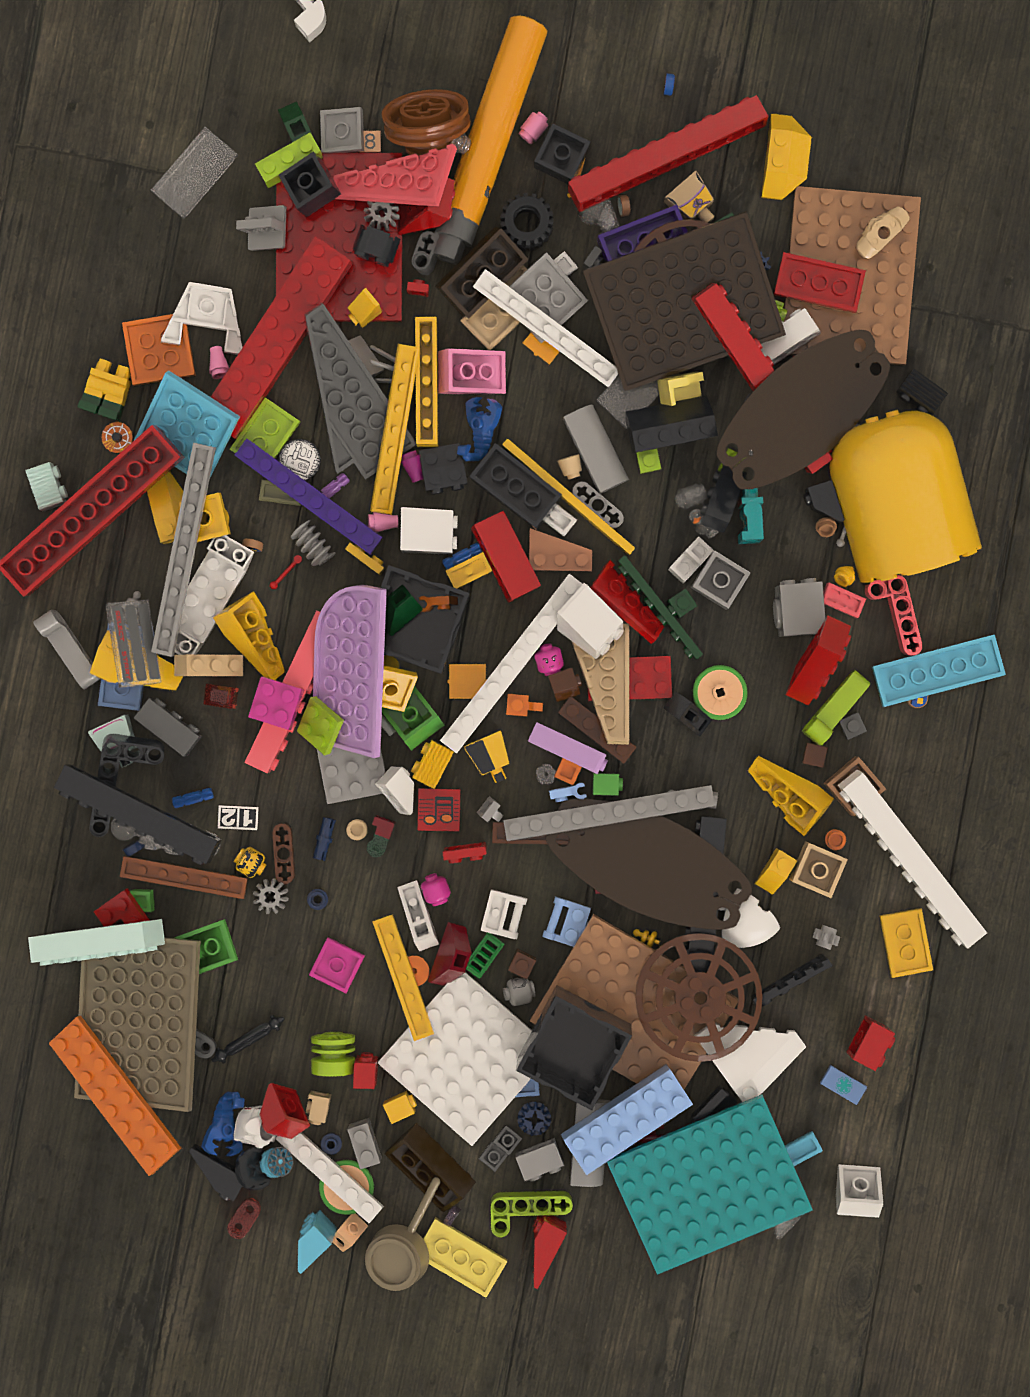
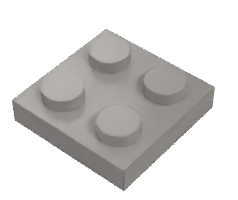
M361 107L320 110L321 153L364 151L363 109Z

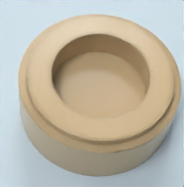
M360 819L352 820L347 825V835L353 840L363 839L368 832L367 824Z

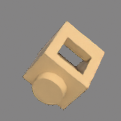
M310 1091L308 1099H312V1101L308 1100L306 1113L309 1114V1123L321 1125V1123L326 1122L332 1094Z

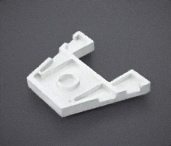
M189 282L161 338V343L180 345L182 326L187 324L226 331L224 353L238 355L243 346L232 290Z

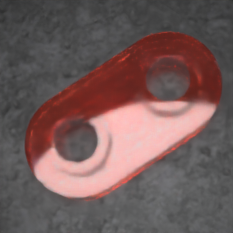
M248 1198L241 1203L227 1227L231 1237L241 1239L246 1236L261 1211V1206L257 1200ZM247 1206H252L254 1211L249 1212ZM240 1223L243 1228L237 1229L235 1224Z

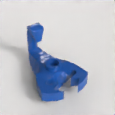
M475 397L466 402V415L469 426L473 430L475 450L474 453H470L471 445L469 444L458 446L457 454L462 455L465 461H480L488 453L490 443L492 442L493 430L496 428L502 412L501 404L494 399H487L490 406L486 408L491 413L476 412V409L482 406L478 402L483 397Z
M226 1092L218 1101L212 1124L208 1128L201 1146L204 1151L211 1155H217L214 1149L219 1147L212 1142L213 1139L216 1141L223 1139L224 1142L233 1141L232 1145L225 1147L230 1150L226 1156H234L243 1150L241 1141L234 1140L235 1118L233 1109L243 1108L245 1102L244 1098H240L238 1092Z

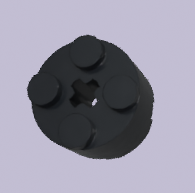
M360 225L353 246L354 254L365 260H369V257L374 258L377 264L388 267L389 263L393 264L401 239L398 237L394 239L390 237L389 233L370 226H367L366 229L364 225Z

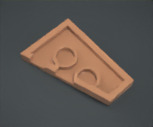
M530 528L529 562L534 571L592 572V550Z

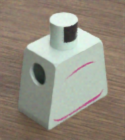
M123 715L88 731L100 751H102L104 738L109 734L135 737L128 715ZM115 743L107 744V747L110 749L118 747ZM131 746L128 750L130 751L136 748V746ZM120 760L121 767H125L133 763L131 761Z

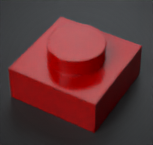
M415 279L413 282H408V294L429 297L430 288L429 284H425V281Z

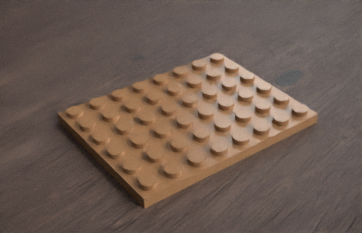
M801 186L795 188L789 253L866 270L856 313L785 298L784 309L788 311L784 322L790 318L794 311L805 308L821 334L790 355L795 356L819 342L846 332L867 330L875 340V348L878 353L884 354L890 364L906 365L921 197ZM901 207L906 210L910 218L904 228L872 258H863L858 253L856 245L863 236L862 233L865 231L867 223L873 217L876 218L883 212L887 213L890 209ZM879 228L878 236L881 239H886L889 236L888 228ZM861 338L856 339L854 348L858 352L864 351L866 347L865 341Z
M593 914L530 1018V1022L536 1024L556 985L631 1024L632 1037L620 1060L613 1067L614 1071L631 1081L639 1083L667 1064L684 1090L701 1063L683 1060L662 1050L647 1035L639 1020L635 1000L636 984L641 969L655 949ZM662 954L653 963L649 971L662 975L665 969L674 961ZM678 966L669 975L668 979L679 983L687 975L684 966ZM649 979L645 980L643 988V1008L645 1014L657 1010L656 988L658 983ZM667 987L663 989V1007L675 1004V991ZM697 992L695 994V1002L697 1004L705 1002L706 995L704 992ZM726 992V1005L735 1008L738 998ZM679 1012L668 1015L667 1017L671 1023L682 1031L686 1019ZM722 1012L714 1022L719 1023L720 1027H723L729 1015ZM661 1018L648 1022L658 1038L673 1048L678 1036L674 1035L665 1026ZM694 1023L689 1035L694 1036L707 1026L706 1023ZM686 1041L681 1051L685 1054L698 1056L706 1055L707 1053L700 1043Z

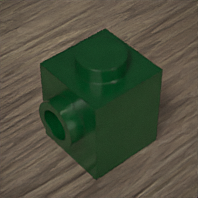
M684 589L667 601L669 605L666 606L673 616L680 618L697 607V604L687 589Z

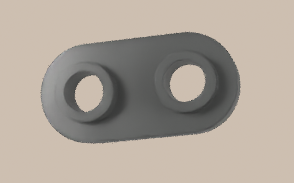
M196 1029L195 1055L201 1058H209L216 1051V1042L210 1036ZM204 1043L209 1044V1050L203 1048Z

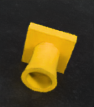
M221 493L206 495L197 542L231 534L229 514L224 507Z
M384 655L382 707L404 712L418 675L416 672L399 669L397 659L388 655Z

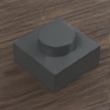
M594 247L583 263L584 269L601 263L603 258L600 257L602 255L600 248Z
M859 712L839 721L846 740L867 732Z

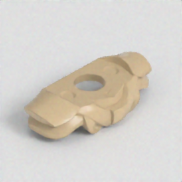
M901 207L890 209L887 213L883 212L876 218L873 217L867 223L865 231L862 233L863 236L857 242L856 249L858 253L867 259L876 255L907 224L910 218L907 211ZM880 227L888 228L889 236L886 239H881L878 236Z

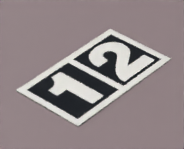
M219 805L218 828L257 830L258 807Z

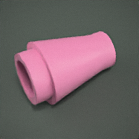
M214 346L210 348L209 373L212 374L213 379H223L229 369V365L222 347Z
M376 512L368 514V527L374 532L398 528V515Z

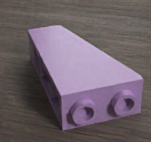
M536 722L528 739V742L598 774L599 770L603 772L608 762L605 759L606 754Z

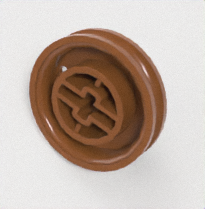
M437 89L422 90L400 96L389 102L382 111L385 136L392 143L405 146L406 153L409 155L417 154L419 156L429 153L431 149L441 150L447 148V145H455L454 139L463 135L470 127L468 101L459 93Z

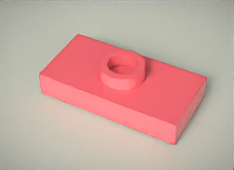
M829 582L823 591L825 605L854 618H859L866 601L865 598Z

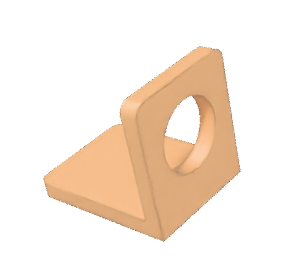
M356 1213L350 1214L336 1231L333 1243L344 1252L357 1241L368 1225ZM336 1238H339L344 1243V1245L341 1244Z

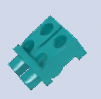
M758 488L742 489V498L738 501V509H741L739 515L743 521V531L738 535V544L760 543L764 539L761 507L763 497H758Z

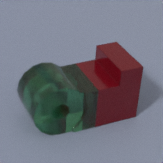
M377 815L374 817L372 825L377 826L373 839L367 845L369 855L372 857L383 855L396 822Z

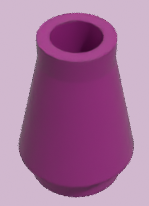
M416 450L403 454L401 464L410 476L412 483L424 479L420 454H417Z

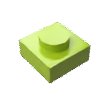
M657 449L636 453L640 474L661 470Z

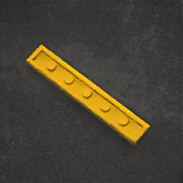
M393 914L373 921L413 1040L416 1041L435 1034Z

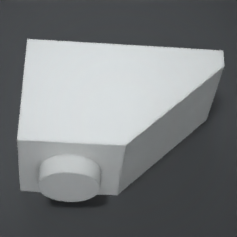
M391 766L375 785L400 814L411 815L413 813L414 782L409 777L410 773L405 768Z

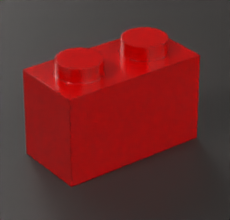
M363 1052L361 1056L357 1055L354 1062L353 1088L375 1089L378 1075V1056H373V1053Z

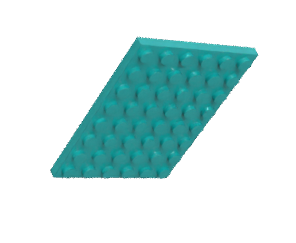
M762 1094L620 1153L607 1161L657 1275L813 1210Z

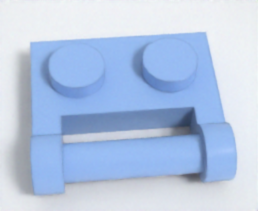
M555 896L553 902L555 905L547 930H544L542 937L574 947L585 928L591 908ZM565 906L569 909L559 935L554 932L562 908Z

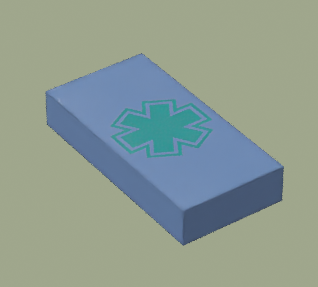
M832 1065L829 1066L820 1081V1084L855 1105L858 1104L867 1089L866 1085Z

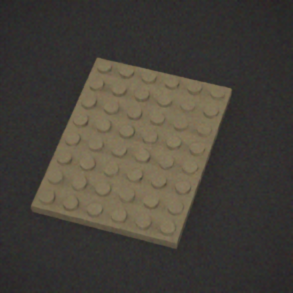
M164 937L165 944L157 946L158 950L82 960L78 1016H82L151 1108L184 1112L192 1111L201 941ZM75 1079L74 1098L91 1100Z

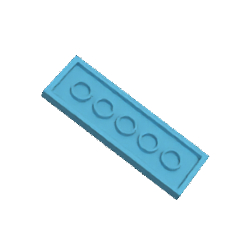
M995 634L872 667L882 707L1006 675Z

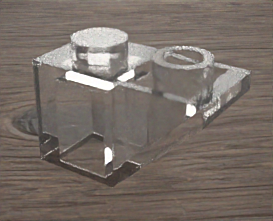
M610 199L579 212L578 217L581 218V221L588 225L595 224L600 226L603 232L619 227Z

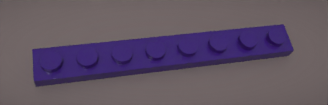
M246 438L235 453L237 458L371 555L383 538L249 439Z

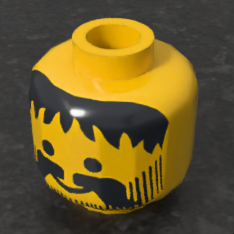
M252 847L242 848L234 860L236 870L249 878H253L256 874L261 875L266 867V864H264L265 856Z

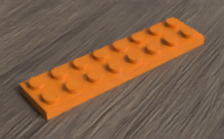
M77 1016L49 1042V1045L148 1176L153 1175L181 1149V1146L82 1016Z

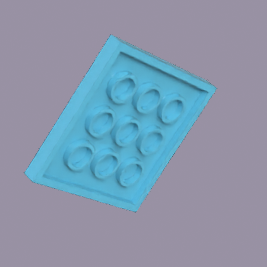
M167 371L135 439L151 425H157L185 457L175 466L185 474L188 471L193 443L216 447L211 470L212 475L240 416L171 371Z

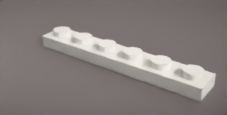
M302 1132L292 1139L281 1136L276 1137V1140L288 1149L291 1154L368 1223L384 1207Z

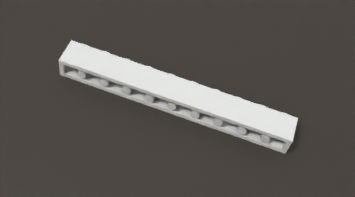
M570 574L565 578L440 740L455 753H458L557 625V612L583 585Z
M856 770L837 786L841 789L840 796L847 803L849 801L854 806L852 811L859 819L863 818L866 821L864 826L871 835L874 833L877 835L879 846L884 851L888 850L891 853L890 860L895 866H901L904 870L902 872L904 878L909 883L913 882L916 885V888H914L915 892L922 899L926 898L929 902L926 904L929 910L934 915L937 913L941 917L938 921L946 930H951L953 933L951 938L958 946L962 944L968 949L987 934L867 777L861 771Z

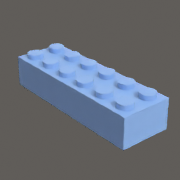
M666 1064L563 1132L561 1136L585 1174L588 1175L693 1104Z

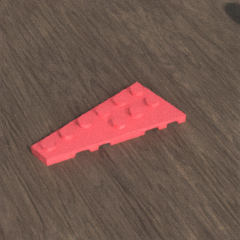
M450 144L445 149H431L429 153L423 155L413 154L386 161L385 165H371L369 169L363 171L353 170L334 175L333 180L341 192V195L335 199L439 207L457 147L454 144Z

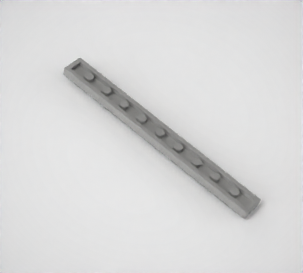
M193 443L151 650L153 653L173 657L175 653L216 447Z
M709 785L503 821L507 841L715 807L712 786Z

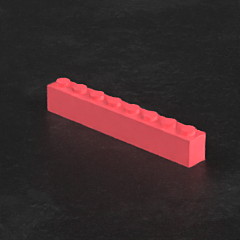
M317 610L282 682L304 689L297 714H302L306 706L304 699L307 694L311 695L313 691L314 640L316 624L320 614ZM294 720L292 730L263 722L245 763L265 773H270L271 770L275 771L279 763L277 756L280 751L284 752L288 744L286 737L289 732L293 733L297 721Z

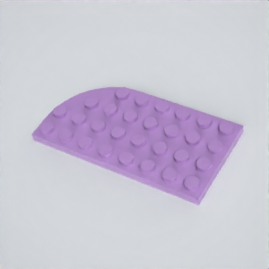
M356 585L346 587L333 594L319 614L314 640L313 697H318L344 720L333 747L377 758L380 757L386 589L368 585Z

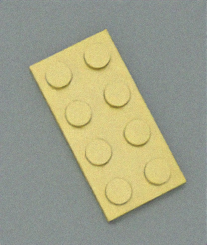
M435 1217L423 1237L429 1251V1264L484 1297L488 1296L508 1262V1259Z

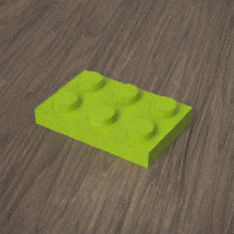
M264 398L230 450L236 453L247 438L276 459L300 424V421L267 398Z

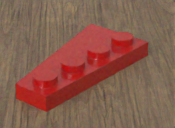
M609 560L590 588L619 617L652 644L656 641L664 626L650 608L640 602L638 593L635 590L632 592L625 583L627 581L622 573L619 575L613 568L615 566L614 563Z

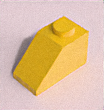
M367 288L362 290L348 307L350 312L348 317L355 326L359 323L362 328L382 313L379 303Z
M776 848L755 884L773 895L787 879L797 860Z

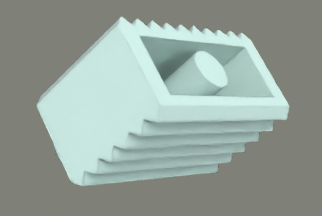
M51 462L25 470L39 510H50L66 502L65 498L68 497L64 485H60L58 478H61V474L57 465L54 466Z

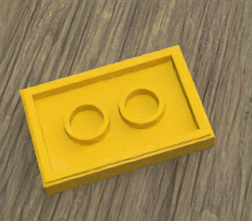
M922 908L879 915L891 977L895 978L932 971L933 966Z

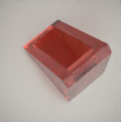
M206 684L203 704L236 709L239 688Z

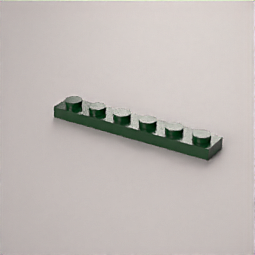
M624 555L617 561L619 563L617 567L624 577L628 575L633 581L630 584L637 593L641 591L646 597L643 601L650 609L654 608L657 611L658 615L656 617L663 626L667 624L672 630L669 632L672 638L684 645L682 650L689 659L693 657L697 660L703 655L701 650Z

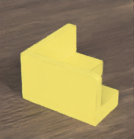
M690 372L657 380L660 403L673 406L676 405L675 401L700 397L701 388L699 381L704 380L703 372Z

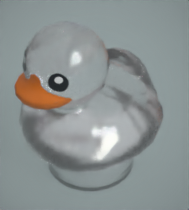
M692 510L689 514V519L693 524H696L695 530L698 534L705 535L710 539L718 533L717 530L700 524L703 517L699 515L701 510Z

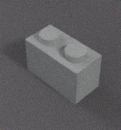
M367 1118L349 1124L347 1130L360 1169L379 1164L382 1156L370 1119Z
M555 1138L516 1153V1160L524 1181L538 1180L542 1177V1174L547 1172L550 1174L556 1173L564 1166V1161Z

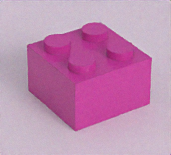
M261 676L248 717L292 730L304 689Z

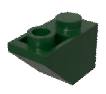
M297 101L278 109L292 142L311 133Z
M403 584L386 597L385 629L391 636L423 610Z

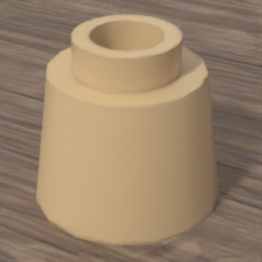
M579 454L557 461L563 475L567 476L568 479L580 476L579 472L582 471Z

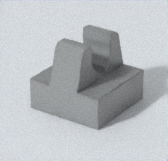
M490 796L477 811L478 815L487 822L491 817L499 822L504 816L498 811L501 805Z

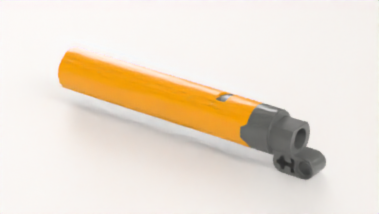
M518 15L511 17L455 173V196L451 204L452 216L450 220L436 227L434 233L431 231L422 233L412 257V265L422 275L431 274L438 259L456 265L461 260L465 247H472L490 192L496 180L547 36V29L544 25L532 18ZM426 259L427 264L424 267H419L420 262Z

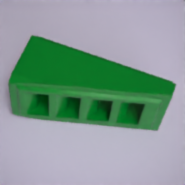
M487 932L472 952L466 970L480 979L505 943ZM486 941H491L493 944L497 946V948L493 949L486 943ZM481 948H486L488 951L492 953V955H487L485 952L481 950ZM479 954L486 959V963L478 959L476 955ZM474 961L481 966V970L474 967L471 962Z

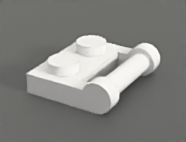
M491 889L481 931L517 939L519 934L517 929L527 898ZM509 902H515L509 930H505L503 925Z

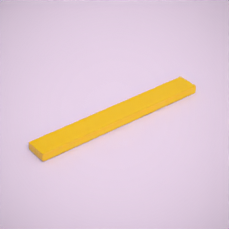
M398 344L370 508L371 512L392 515L420 347Z
M506 439L502 447L561 493L564 501L628 556L633 552L634 546L514 443Z

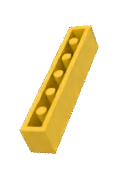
M415 317V347H420L416 368L417 447H438L437 317Z

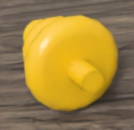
M639 929L633 931L635 937H641V942L645 943L647 940L649 947H652L654 943L658 945L660 943L656 939V931H653L651 935H649L648 930H645L643 933Z

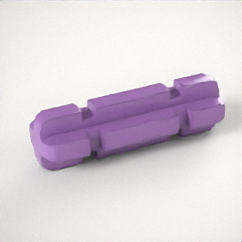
M341 473L336 477V480L326 485L321 490V493L330 499L341 489V486L347 485L350 480L344 473Z

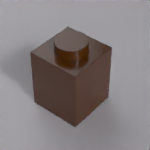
M572 668L548 675L557 702L580 695L579 687L582 686L579 674L575 675Z
M517 948L508 966V971L528 979L536 962V957Z

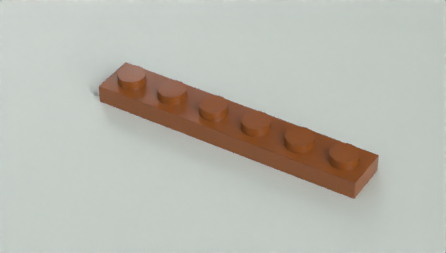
M123 856L120 877L240 899H245L248 883L247 877L130 856Z

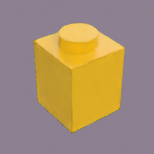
M407 1090L385 1100L383 1103L391 1124L415 1114V1107L417 1106L414 1096L412 1094L409 1095Z

